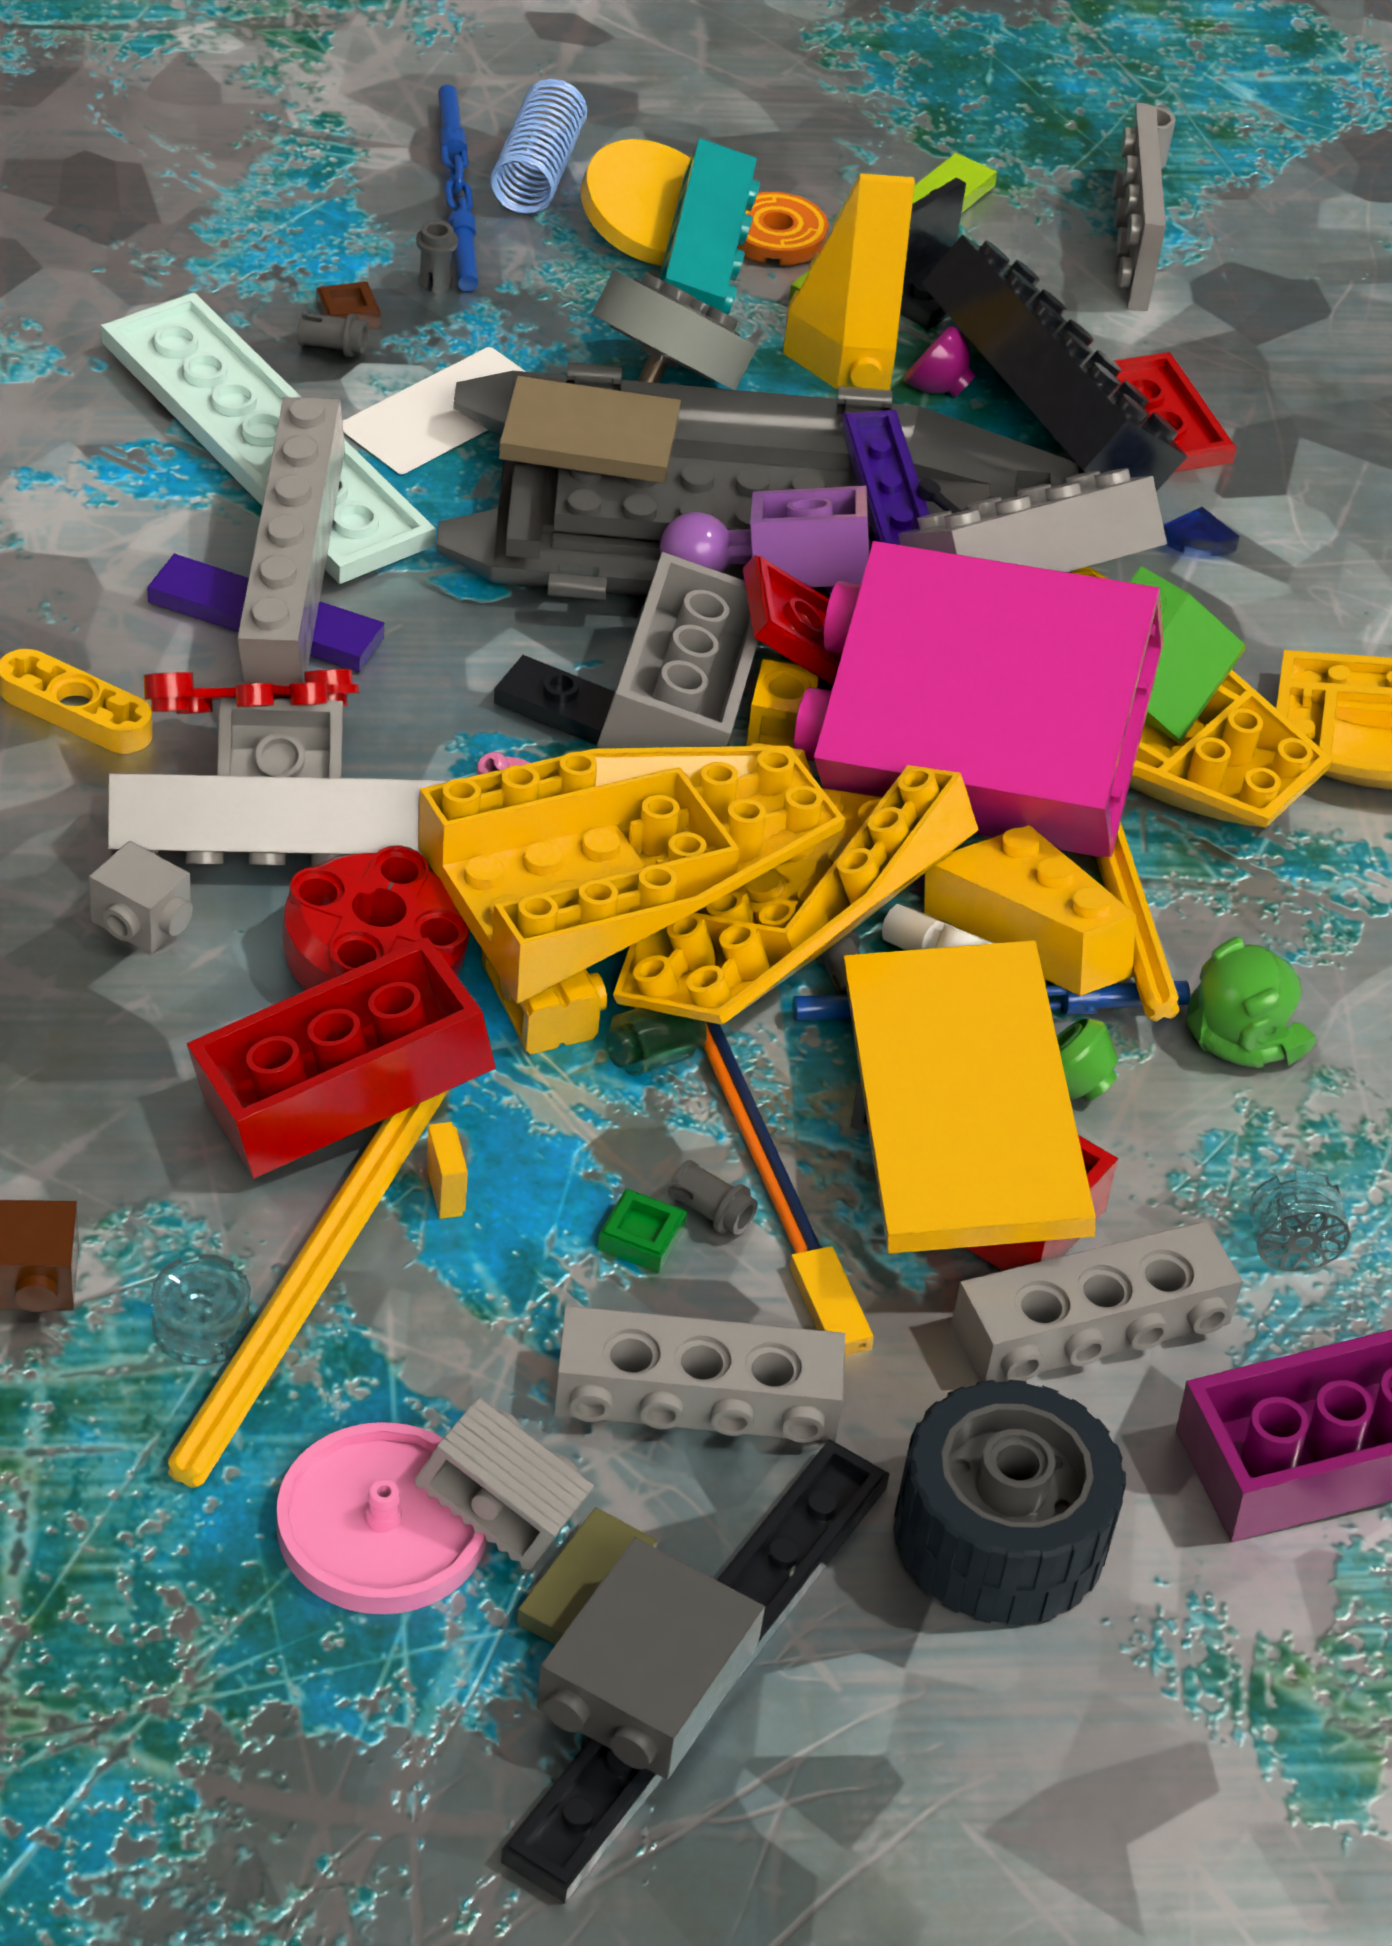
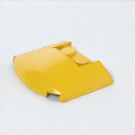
M1284 650L1276 709L1333 758L1331 768L1323 776L1358 786L1392 790V658Z

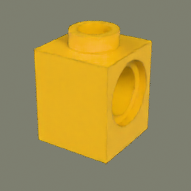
M763 659L751 704L746 746H751L754 742L794 748L796 720L803 695L809 687L818 688L820 677L800 665Z

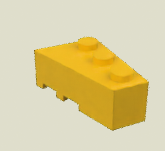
M1030 825L1022 828H1013L1004 834L954 850L925 872L924 914L992 943L1036 940L1045 980L1082 996L1133 977L1136 914Z

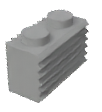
M480 1397L476 1399L473 1405L470 1406L441 1440L415 1478L417 1488L426 1489L429 1497L438 1498L440 1506L450 1507L452 1515L461 1516L464 1524L473 1525L475 1533L485 1534L487 1542L496 1543L499 1551L508 1552L510 1560L520 1561L522 1569L531 1570L595 1486L579 1474L577 1467L570 1459L550 1452L524 1432L515 1417L506 1411L494 1409Z

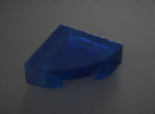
M1203 507L1163 525L1167 541L1166 545L1176 551L1184 553L1186 546L1199 550H1211L1210 556L1217 557L1233 553L1237 550L1240 536Z

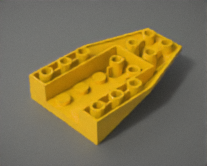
M754 742L751 744V746H775ZM791 748L812 775L804 750ZM907 765L884 797L822 788L845 818L844 829L702 909L630 945L613 992L616 1003L720 1025L725 1024L839 942L979 830L961 773Z
M790 746L595 748L420 788L418 848L426 858L432 871L442 881L456 909L516 1004L702 909L844 829L845 818Z

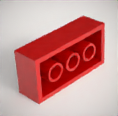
M428 937L186 1043L203 1098L253 1179L496 1069L482 1010Z

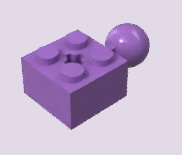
M867 486L753 491L750 529L728 530L719 519L703 512L685 513L671 521L664 530L660 541V557L662 552L725 573L730 564H746L754 555L768 560L809 587H825V591L832 593L838 581L861 584L870 554Z

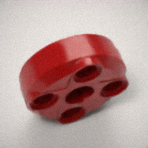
M389 846L378 851V853L340 856L327 860L315 867L305 868L297 872L291 880L282 926V940L287 965L297 982L305 990L425 937L430 939L455 975L458 976L465 960L470 929L456 909L442 881L429 869L426 858L420 852L404 846Z

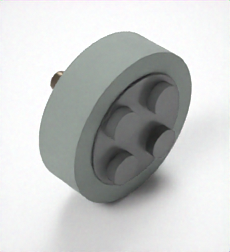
M613 270L591 313L610 324V328L642 344L640 350L650 355L637 379L639 382L660 383L669 365L678 370L683 366L714 383L717 381L736 390L758 348L756 345L739 337L740 334L734 331L738 320L647 272L642 281L636 278L631 279Z

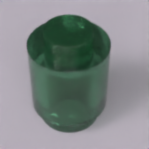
M634 1008L613 1016L610 1030L607 1032L605 1039L607 1052L617 1067L623 1068L631 1076H639L690 1059L696 1049L702 1048L705 1045L707 1037L705 1021L655 1012L645 1008Z

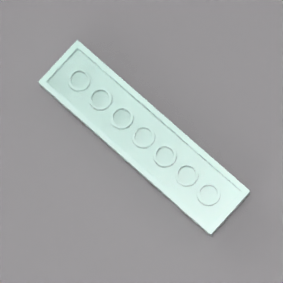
M195 292L102 324V344L263 506L283 397L301 396ZM345 439V453L325 570L339 584L434 547L436 528Z

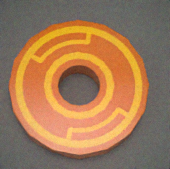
M760 192L757 194L752 210H745V214L753 216L744 245H738L737 249L745 251V257L759 263H766L767 257L780 259L779 265L784 266L806 263L814 258L816 252L820 253L826 243L829 231L827 216L816 204L803 197L784 192Z

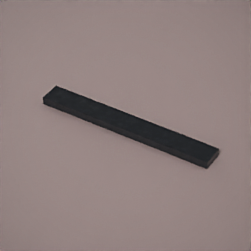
M830 1439L717 1579V1581L765 1606L758 1649L732 1687L887 1488L890 1473ZM590 1738L504 1845L501 1863L563 1903H566L654 1790L662 1777L648 1769H636L628 1766L610 1748Z

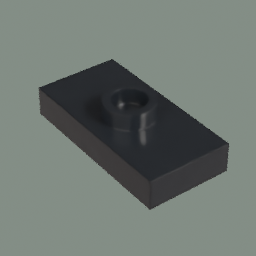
M522 655L495 687L494 704L597 745L615 691Z

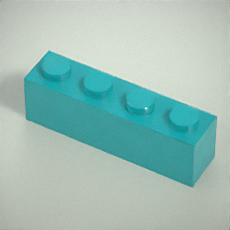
M699 138L683 176L659 279L729 315L737 292V287L730 285L729 282L730 280L735 281L737 279L745 255V251L737 249V246L744 245L753 216L745 214V210H752L760 187V182L753 180L757 158Z

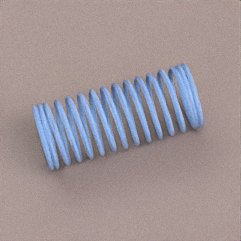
M550 78L538 81L528 90L490 177V186L495 198L511 211L526 215L539 213L547 208L552 201L587 118L585 99L576 87L564 80ZM553 87V88L562 89V90H564V91L570 93V94L578 101L579 105L575 102V100H574L571 96H569V95H567V94H565V93H563V92H561V91L552 90V89H544V88ZM550 93L560 95L569 100L572 103V105L576 108V110L568 102L560 99L559 97L541 94ZM547 99L557 101L565 105L573 113V116L568 112L567 109L563 108L562 106L556 103L539 100ZM545 105L555 107L556 109L564 112V114L571 120V123L563 114L553 109L536 106ZM542 111L552 113L560 117L567 124L568 128L560 120L550 115L534 112ZM538 117L549 119L557 123L563 130L561 131L559 127L549 123L548 121L537 120L536 118ZM536 137H540V138H542V139H544V140H546V141H548V142H550V143L543 142V141H541L540 139H538V138H536ZM534 143H537V144H539V145H541V146H543V147H545V148H547V149L540 148L539 146L535 145ZM533 150H536L544 155L537 154ZM518 162H520L522 165L526 166L527 168L533 171L543 173V175L527 171L526 169L522 168ZM511 163H513L519 171L523 172L524 174L528 175L529 177H534V178H538V179H547V180H544V181H535V180L528 179V178L524 177L523 175L519 174V173L517 172V170L512 166ZM509 169L514 173L515 176L525 181L526 183L547 186L532 187L525 185L520 181L516 180L515 177L510 173ZM505 173H506L507 176L512 180V182H514V183L517 184L518 186L522 187L523 189H527V190H531V191H535V192H538V191H544V192H542V193H534V194H533V193L524 192V191L518 189L517 187L513 186L512 183H511V182L508 180V178L506 177ZM503 180H504V182L510 187V189L514 190L515 192L519 193L520 195L527 196V197H532V198H537V197H542V198H540V199H533V200L520 198V197H518L517 195H515L514 193L510 192V190H509V189L505 186V184L503 183ZM500 186H501L502 189L507 193V195L511 196L512 198L516 199V200L519 201V202L528 203V204H537V203H540V204H538V205H533V206H525V205L517 204V203H515L514 201H512V200H510L509 198H507V196H506V195L502 192V190L500 189Z

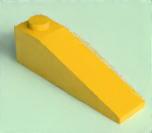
M863 173L858 175L832 223L833 230L821 252H816L809 265L808 276L800 290L795 291L788 304L783 354L835 389H838V386L890 390L897 346L915 184L914 177Z

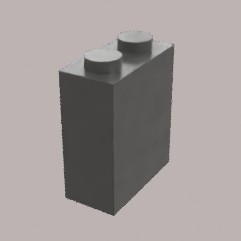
M634 1537L541 1664L536 1708L545 1712L548 1718L561 1729L572 1733L581 1732L610 1748L628 1766L636 1769H648L668 1780L758 1649L765 1606Z

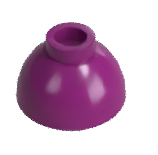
M948 326L905 373V382L908 385L929 394L948 392L955 399L972 381L976 374L969 368L970 351L968 343L956 326Z

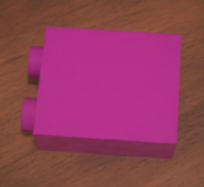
M873 541L862 583L838 581L830 595L824 625V647L827 652L842 654L832 691L812 687L805 691L796 720L794 748L804 750L807 761L815 762L823 788L884 797L907 765L959 772L962 775L979 829L974 834L995 837L1004 834L1010 829L1030 825L1059 850L1098 857H1112L1164 645L1159 587Z

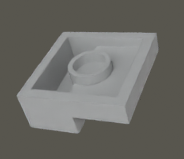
M220 698L217 775L341 778L343 701H330L327 699L328 704L291 706L290 700L274 699L273 706L237 707L236 698Z

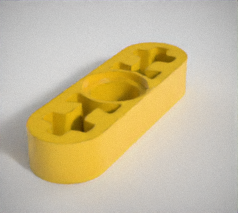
M18 649L7 653L0 659V695L7 703L115 753H135L150 744L153 737L152 711L150 705L144 699L37 650ZM70 696H83L90 700L88 703L80 706H68L60 702L62 699Z

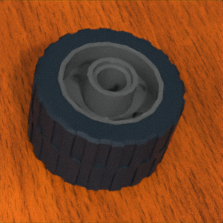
M1009 1379V1382L987 1380L977 1382L976 1385L967 1388L960 1387L949 1392L943 1400L935 1401L925 1411L923 1420L916 1424L911 1435L894 1513L896 1519L893 1532L895 1544L899 1546L901 1551L900 1559L906 1570L914 1575L917 1579V1584L928 1595H933L943 1603V1606L956 1613L961 1612L974 1617L973 1620L991 1623L992 1621L1006 1623L1007 1625H1024L1025 1622L1037 1620L1043 1622L1056 1618L1058 1613L1064 1610H1071L1082 1602L1083 1596L1095 1587L1100 1578L1102 1568L1105 1566L1126 1488V1472L1123 1471L1121 1464L1123 1457L1118 1445L1113 1443L1110 1438V1431L1101 1420L1095 1419L1084 1405L1075 1399L1071 1400L1059 1394V1391L1044 1385L1042 1387L1027 1384L1026 1381Z

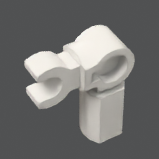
M896 904L889 910L882 927L883 940L904 950L993 944L988 940L957 929L900 904Z

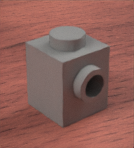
M128 841L89 876L91 922L108 930L115 938L121 941H128L150 954H153L171 936L179 935L191 919L193 906L190 895V873L131 841Z

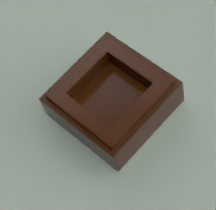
M368 282L316 288V305L321 315L347 318L349 314L353 313L359 316V320L367 321L369 329L381 327V312Z

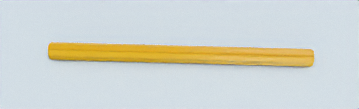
M448 1091L383 1120L168 1458V1465L170 1467L168 1474L175 1482H183L190 1488H197L204 1484Z

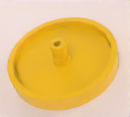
M627 139L604 146L593 156L581 182V202L589 221L603 238L623 253L640 261L662 266L683 176L690 157L667 145L649 140Z

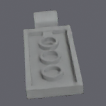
M1136 102L1133 127H1124L1121 157L1125 158L1123 170L1116 169L1112 198L1117 200L1114 228L1119 229L1116 257L1121 258L1118 287L1126 288L1127 309L1148 311L1166 228L1161 169L1167 164L1176 119L1170 111L1164 108Z

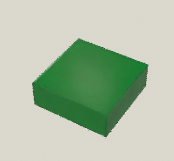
M625 1188L599 1233L597 1250L660 1273L686 1227L688 1211Z

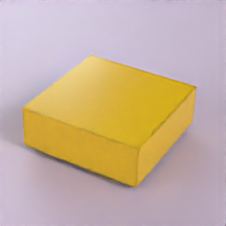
M452 1122L430 1124L428 1129L427 1172L439 1219L462 1217L463 1211H466L468 1170L457 1128L453 1126Z

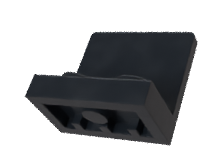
M955 178L940 188L932 190L928 195L912 204L900 314L926 330L931 329L949 317L921 283L957 241L966 182L959 178Z

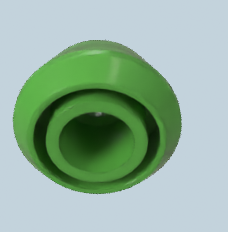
M1082 1018L1057 1035L1070 1099L1075 1100L1082 1096L1088 1101L1096 1099L1117 1079V1074L1113 1069L1118 1063V1056L1106 1024L1101 1020Z

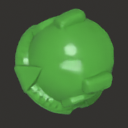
M1233 937L1214 949L1211 954L1212 957L1202 966L1200 973L1201 982L1193 994H1191L1187 1007L1186 1024L1199 1046L1205 1052L1209 1051L1230 1063L1263 1068L1267 1063L1284 1059L1289 1066L1307 1054L1316 1044L1315 1035L1302 1023L1293 1022L1286 1028L1288 1020L1298 1006L1302 995L1300 978L1292 965L1276 953L1260 945H1244L1241 937Z

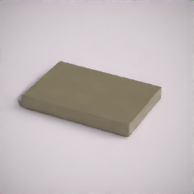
M517 376L500 441L499 459L665 483L680 416L681 400Z

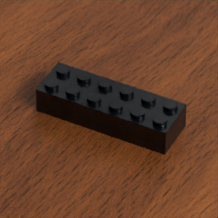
M961 235L921 284L1084 472L1100 471L1101 474L1129 468L1130 478L1153 476L1157 492L1188 457L1174 442V438L1178 435L1177 430L1159 414L1153 412L1150 415L1145 409L1150 402L1148 398L1130 382L1124 381L1122 384L1117 378L1118 374L1122 371L1121 368L1102 351L1096 350L1094 352L1089 347L1094 341L1093 337L1074 320L1069 319L1067 322L1062 317L1067 310L1066 307L1047 290L1042 289L1040 292L1035 287L1040 279L1029 267L1017 259L1012 265L1008 264L1010 262L1009 258L987 240L980 246L964 235Z

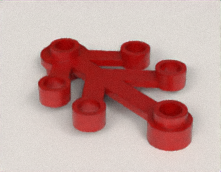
M352 669L305 671V683H292L289 686L273 685V683H254L225 688H194L192 672L143 675L144 699L151 700L152 712L176 711V714L212 713V700H220V698H236L237 707L273 706L274 699L290 698L291 706L328 704L327 699H329L330 701H343V707L348 706V695L360 694L359 684H353Z

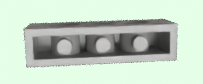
M1202 1221L960 1281L951 1325L980 1381L994 1380L995 1382H1006L1009 1379L1026 1381L1038 1373L1068 1365L1084 1366L1095 1362L1100 1357L1130 1349L1146 1350L1155 1347L1165 1340L1193 1333H1212L1222 1326L1230 1324L1243 1280L1209 1223Z
M565 1305L554 1416L574 1417L587 1422L605 1420L646 1424L658 1429L677 1427L718 1431L729 1436L748 1434L779 1437L801 1443L813 1441L827 1442L829 1439L835 1442L843 1403L845 1333Z

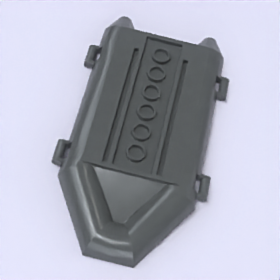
M568 362L567 375L512 370L456 382L454 409L501 438L517 376L681 400L680 416L666 482L657 483L503 460L498 509L440 521L436 550L494 584L548 588L549 596L605 600L606 593L646 596L660 559L661 537L666 527L675 518L689 512H703L719 519L728 530L750 529L753 491L858 486L841 431L842 414L896 410L919 482L927 478L938 483L941 488L940 493L961 511L968 510V504L996 497H1001L1002 500L1018 497L1017 491L1043 484H1051V487L1067 483V477L1078 474L1077 463L932 410L914 405L892 404V390L838 386L836 399L628 381L621 380L622 367ZM926 501L930 514L944 511L936 503ZM868 520L869 549L871 550L872 543L875 540ZM730 564L724 574L744 580L742 568L746 564ZM811 587L830 599L831 593L826 592L825 587Z

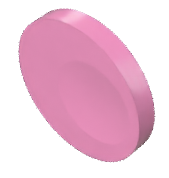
M366 1423L344 1428L325 1436L308 1447L295 1460L286 1473L278 1494L277 1539L289 1569L308 1590L331 1604L355 1612L398 1614L424 1608L442 1600L458 1589L470 1577L484 1553L487 1543L485 1534L475 1533L473 1525L464 1524L461 1516L452 1515L450 1507L440 1506L438 1498L429 1497L427 1490L417 1488L415 1478L443 1437L425 1429L406 1424Z

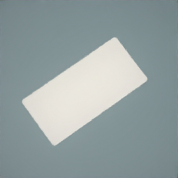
M487 347L343 420V433L397 473L405 474L488 431L454 409L456 382L512 370H525L494 348Z

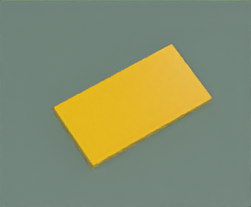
M1036 940L844 955V977L888 1254L1095 1237L1096 1216Z

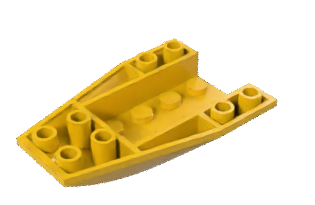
M1089 566L1068 572L1109 579ZM1231 670L1181 743L1144 723L1129 788L1175 807L1207 817L1243 825L1267 827L1331 768L1333 758L1237 673Z

